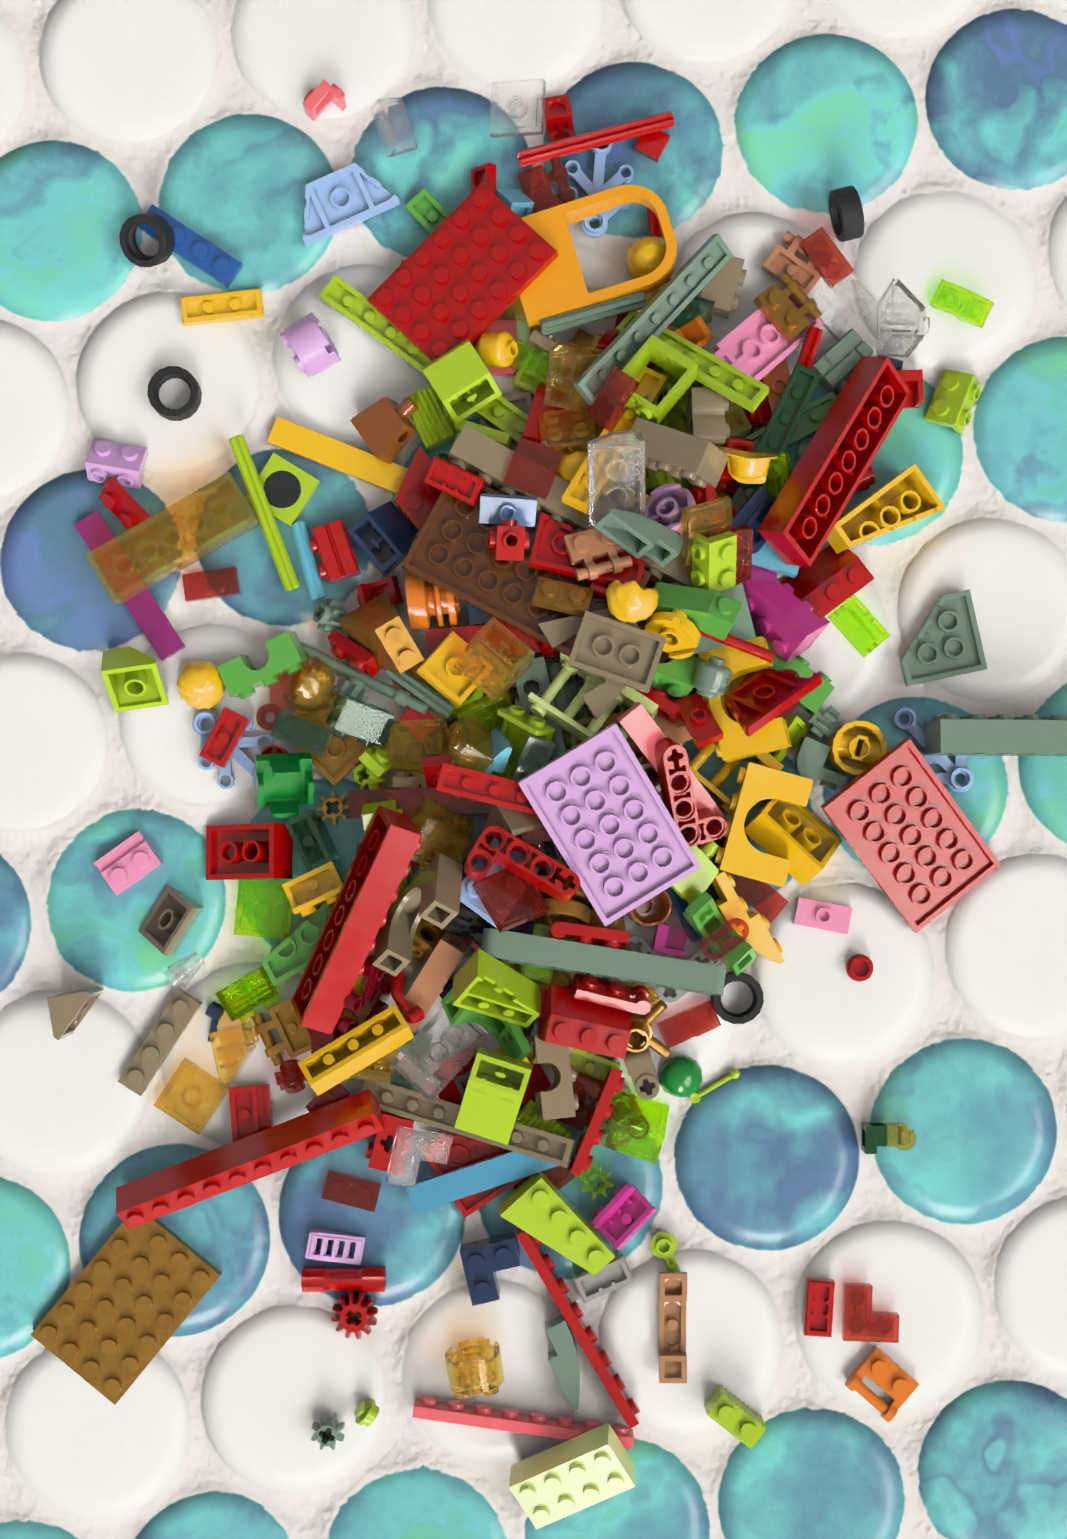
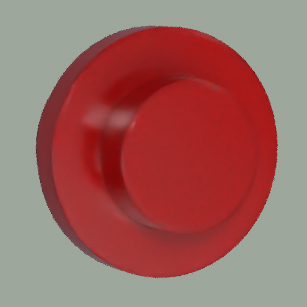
M855 954L846 962V973L852 980L858 982L865 981L873 973L871 959L863 954Z

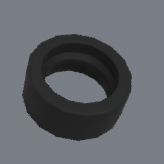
M847 186L831 190L829 194V213L837 239L840 242L861 238L865 227L864 214L856 188L854 186Z
M141 213L128 218L122 225L119 234L120 246L124 255L131 263L139 267H152L166 262L174 250V233L170 224L163 217L155 213ZM149 224L156 231L159 238V248L156 255L146 256L138 248L135 233L139 225Z
M168 366L158 370L151 377L147 396L151 406L161 417L170 421H182L190 418L197 412L201 404L202 391L199 383L188 370L179 366ZM172 378H179L185 381L190 388L188 403L179 409L165 407L159 398L161 386Z
M730 971L726 973L724 987L735 981L748 985L753 993L751 1006L745 1012L734 1014L723 1007L721 996L710 995L711 1004L714 1011L724 1021L732 1024H745L753 1020L760 1013L764 1003L763 991L760 984L751 975L741 972L737 976Z

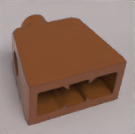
M409 396L400 404L384 397L353 417L350 421L378 460L391 464L416 433V428L409 417L419 407Z

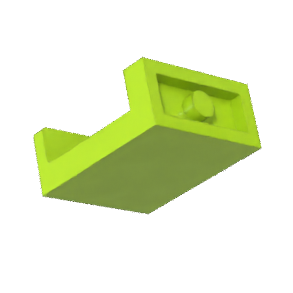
M513 704L509 705V707L498 708L497 715L504 718L501 730L513 749L503 774L492 771L491 774L511 779L529 733L552 741L555 728L546 724L545 719L531 716L525 712V708Z

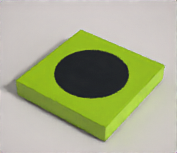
M274 452L259 475L274 517L290 527L297 521L320 484L318 479ZM247 494L245 499L251 502L249 494Z

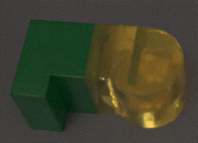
M862 1122L861 1150L865 1154H877V1146L896 1147L899 1150L906 1151L911 1149L916 1143L915 1132L903 1123Z

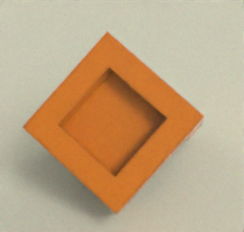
M701 315L674 331V333L700 348L714 339Z

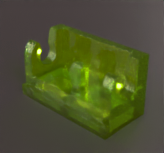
M855 595L851 596L827 617L863 658L890 636L888 631Z

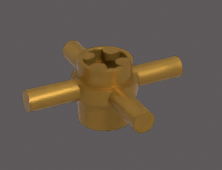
M659 1000L647 1014L630 1012L631 1034L627 1047L628 1051L637 1053L650 1047L663 1058L669 1056L671 1049L652 1036V1022L667 1009V1004L663 1000ZM607 1056L612 1061L615 1059V1057Z

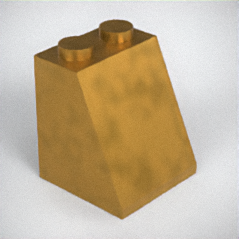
M385 592L338 619L348 638L374 654L378 667L401 674L424 660Z

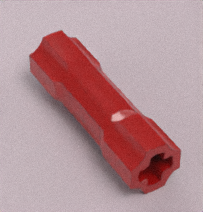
M303 1266L301 1289L302 1292H385L386 1266H365L363 1268Z

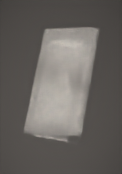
M402 97L379 98L371 107V111L386 157H393L416 150L418 146Z

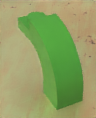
M706 891L700 896H695L691 899L683 912L685 919L711 951L738 976L757 958L753 947L733 930L719 912L713 898Z
M453 988L441 1000L451 1026L462 1023L480 1024L493 1033L506 1056L521 1061L532 1051L528 1040L522 1032L526 1027L452 1005Z

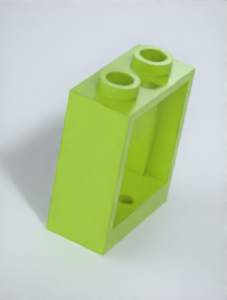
M651 335L612 381V397L620 406H627L635 411L639 418L659 424L697 378L698 363L656 336ZM650 361L679 379L657 406L628 388Z

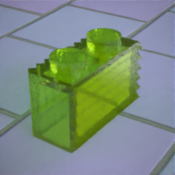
M262 965L215 994L230 1020L233 1022L239 1018L242 1023L255 1015L254 1008L261 1004L264 1008H267L279 1000L277 995L282 990L279 985L273 986Z

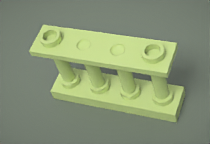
M561 652L560 663L562 664V669L543 695L538 697L532 692L528 695L529 709L536 716L541 718L545 716L582 742L595 735L617 705H621V703L628 708L637 702L641 703L652 719L657 715L659 706L635 689L626 686L597 721L593 718L587 728L583 727L573 720L585 703L582 696L605 683V681L599 676L567 666L569 657ZM571 674H578L584 678L585 684L562 713L550 705V703ZM621 727L620 731L624 738L627 739L628 734Z

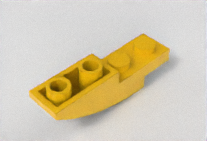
M719 870L717 876L712 881V885L719 896V899L714 902L721 915L733 930L753 947L755 953L779 964L784 962L780 954L783 952V949L776 938L772 939L768 931L770 925L765 916L752 911L746 913L748 906L741 896H737L734 890L736 884L732 876L728 872L725 873V871Z

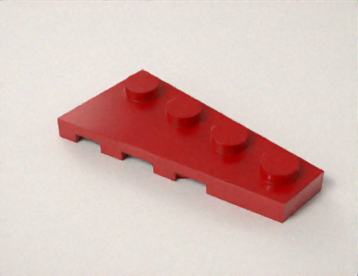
M541 512L528 567L576 577L575 570L584 568L583 563L571 565L563 539L564 536L577 533L578 531L573 530L572 526L564 522L561 524L551 519L550 515ZM624 551L617 553L619 557L630 555ZM630 555L633 566L623 568L622 572L616 574L608 572L598 575V579L589 581L606 585L615 580L620 581L621 584L636 581L640 586L645 562ZM607 556L594 559L593 562L595 564L608 561Z
M610 1066L596 1099V1102H598L597 1106L593 1107L587 1119L586 1133L580 1135L576 1144L575 1154L577 1155L575 1158L571 1157L572 1161L568 1164L569 1172L579 1177L582 1171L587 1172L591 1165L593 1156L589 1154L593 1144L599 1145L604 1130L600 1129L604 1118H610L614 1108V1104L611 1103L615 1092L619 1094L624 1084L625 1078L621 1077L623 1071L616 1067Z

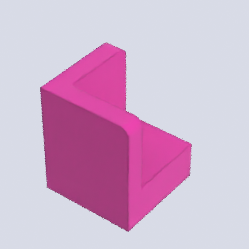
M663 923L657 924L651 949L685 957L688 936L682 927Z

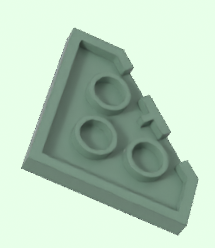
M970 589L942 595L900 659L906 687L988 669Z

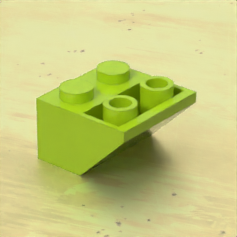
M468 339L421 368L455 424L502 395L489 370Z

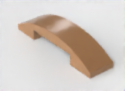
M659 1272V1383H687V1272Z

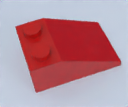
M255 823L206 826V880L292 879L293 824Z

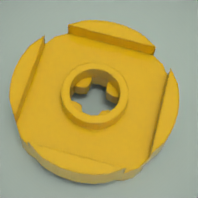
M678 609L672 612L654 613L648 617L645 624V631L667 638L663 651L669 653V658L684 659L690 657L701 638L697 627L687 619V614Z

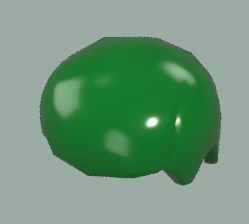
M679 1055L667 1059L662 1063L658 1072L659 1084L665 1093L672 1096H690L697 1092L702 1083V1069L697 1061L691 1057Z

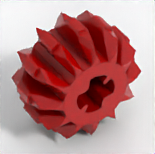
M349 1291L348 1298L340 1295L338 1298L340 1304H334L332 1307L336 1314L332 1316L331 1321L335 1323L340 1322L336 1327V1331L340 1332L345 1329V1338H349L351 1332H354L356 1339H360L362 1331L369 1335L372 1330L370 1325L374 1326L377 1324L378 1319L374 1315L378 1313V1307H370L374 1299L370 1297L365 1301V1292L363 1291L360 1292L358 1297H355L354 1291ZM351 1311L353 1313H356L357 1311L360 1312L359 1318L357 1316L351 1318Z

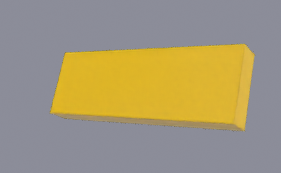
M260 288L180 297L184 326L265 317Z

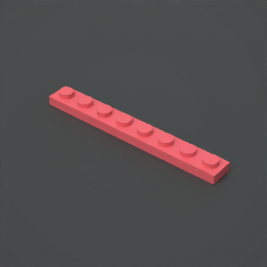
M421 1396V1399L415 1398L412 1414L413 1418L570 1440L601 1426V1422L591 1419L585 1420V1422H578L569 1416L561 1415L558 1418L546 1417L547 1415L542 1412L523 1414L514 1408L492 1409L487 1404L468 1406L464 1405L465 1403L460 1400L441 1402L432 1396ZM612 1424L611 1427L624 1448L633 1449V1429H629L624 1424Z

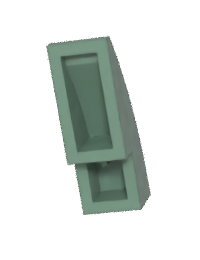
M610 509L594 524V528L635 558L639 559L642 555H646L661 567H664L680 554L684 541L683 537L664 525L625 510Z
M560 1315L545 1323V1331L554 1347V1350L548 1353V1362L574 1411L578 1409L580 1396V1370L577 1347L571 1328L564 1316Z

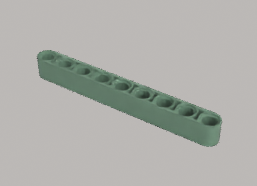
M483 928L480 949L499 961L694 993L723 996L726 967L499 929Z

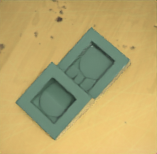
M529 733L513 770L511 780L519 781L546 765L556 747L555 742Z

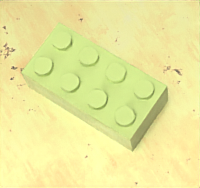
M608 1422L511 1465L509 1488L535 1528L539 1529L635 1487V1463Z

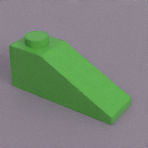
M657 582L655 585L659 595L656 611L672 612L675 609L681 610L687 614V619L693 622L698 630L723 641L734 625L742 605L741 601L715 590Z

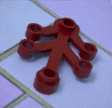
M370 955L365 960V968L362 975L367 977L363 996L361 997L352 992L345 1000L344 1006L351 1010L356 1020L348 1016L342 1018L338 1025V1031L343 1033V1035L389 1008L387 1003L379 1000L382 994L387 996L391 993L389 978L387 976L382 978L385 971L372 965L373 955ZM382 978V980L379 982L378 987H377L376 990L373 992L374 987H375V984H376V980H379V979Z

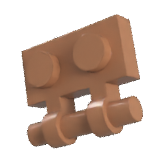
M787 231L782 241L789 245L788 249L786 250L777 244L761 269L779 282L788 273L793 280L797 279L802 285L801 289L808 296L822 276L821 273L814 269L816 265L826 271L832 261L823 256L824 252L820 249L815 250L804 242L805 239L800 235L795 236ZM798 251L809 259L808 263L806 264L794 254Z
M596 528L564 536L563 541L571 565L580 563L584 565V568L575 570L578 581L587 578L589 580L598 579V575L608 572L616 574L622 572L623 568L633 566L630 555L619 557L617 554L626 550ZM607 556L608 561L595 564L593 562L594 559Z

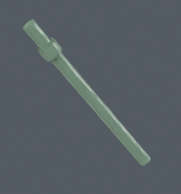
M301 642L307 657L347 677L351 676L360 680L365 686L393 699L395 704L403 708L407 706L423 715L427 713L429 705L412 697L410 692L402 688L398 690L363 672L359 673L353 667Z

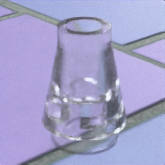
M194 951L190 955L167 966L168 970L163 974L178 990L182 986L185 988L205 962Z

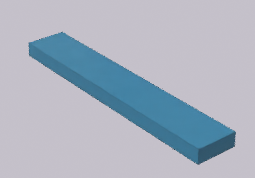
M508 1151L407 1185L406 1190L416 1214L559 1165L514 1151Z

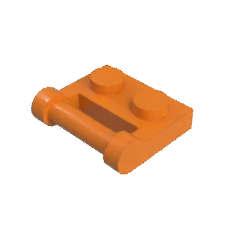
M875 1345L847 1378L845 1386L851 1391L855 1390L881 1413L880 1416L886 1422H890L896 1416L898 1409L919 1386V1383ZM865 1375L892 1397L888 1403L884 1402L861 1382Z

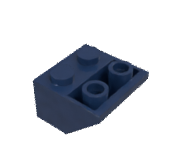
M391 500L368 512L347 529L350 537L384 577L404 561L409 552L410 543L417 533L415 528Z

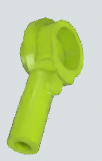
M668 1231L655 1233L650 1240L652 1253L656 1257L664 1259L669 1272H681L674 1257V1253L677 1250L676 1238Z

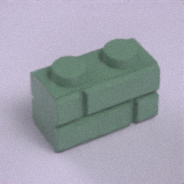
M851 328L812 364L811 370L821 374L819 382L828 393L836 388L840 392L861 356H871L873 349Z

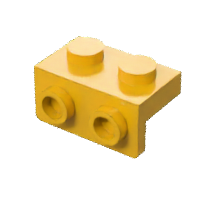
M333 861L282 884L293 908V914L298 915L301 913L302 917L318 911L316 906L325 901L327 905L335 903L343 886Z

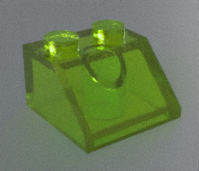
M621 1090L619 1094H615L613 1100L614 1108L610 1118L606 1121L600 1142L603 1147L656 1164L665 1138L669 1105L651 1099L645 1100L636 1094Z

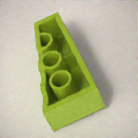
M542 1171L530 1175L498 1204L501 1217L593 1275H596L615 1258L609 1242Z

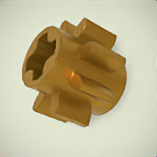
M331 791V798L320 797L324 803L322 807H317L316 809L324 812L325 815L322 817V821H326L330 817L332 818L333 825H337V818L348 819L344 813L346 809H350L352 806L345 805L343 802L347 797L345 794L340 798H336L335 791ZM330 802L340 803L338 805L340 810L338 814L329 813L331 809L329 806Z

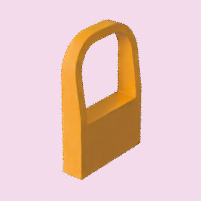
M617 186L521 217L523 221L555 248L559 255L520 294L531 334L534 330L537 332L541 331L540 321L542 319L637 292H643L645 295L651 293L667 281L676 265L677 243L666 206L656 193L643 186ZM627 203H638L651 209L658 219L666 244V253L661 264L653 272L645 276L589 293L568 225Z

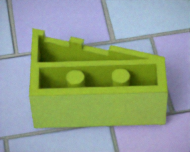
M478 948L453 977L452 1005L527 1028L540 1015L541 986Z

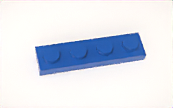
M152 204L146 213H155L163 217L170 224L175 240L173 252L229 288L242 269V263ZM149 224L138 226L139 230L159 242L156 231Z

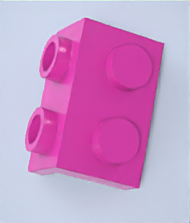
M629 1183L618 1187L612 1195L613 1199L607 1205L599 1207L593 1215L594 1219L590 1222L618 1250L657 1211L646 1197Z

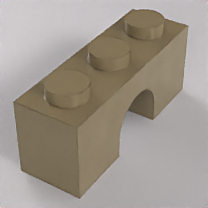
M537 1035L529 1036V1044L532 1050L530 1052L531 1063H545L554 1072L552 1086L547 1090L534 1092L537 1120L576 1117L575 1110L579 1108L577 1094L573 1093L572 1084L576 1080L574 1066L570 1065L569 1055L572 1054L573 1048L544 1042L538 1039Z

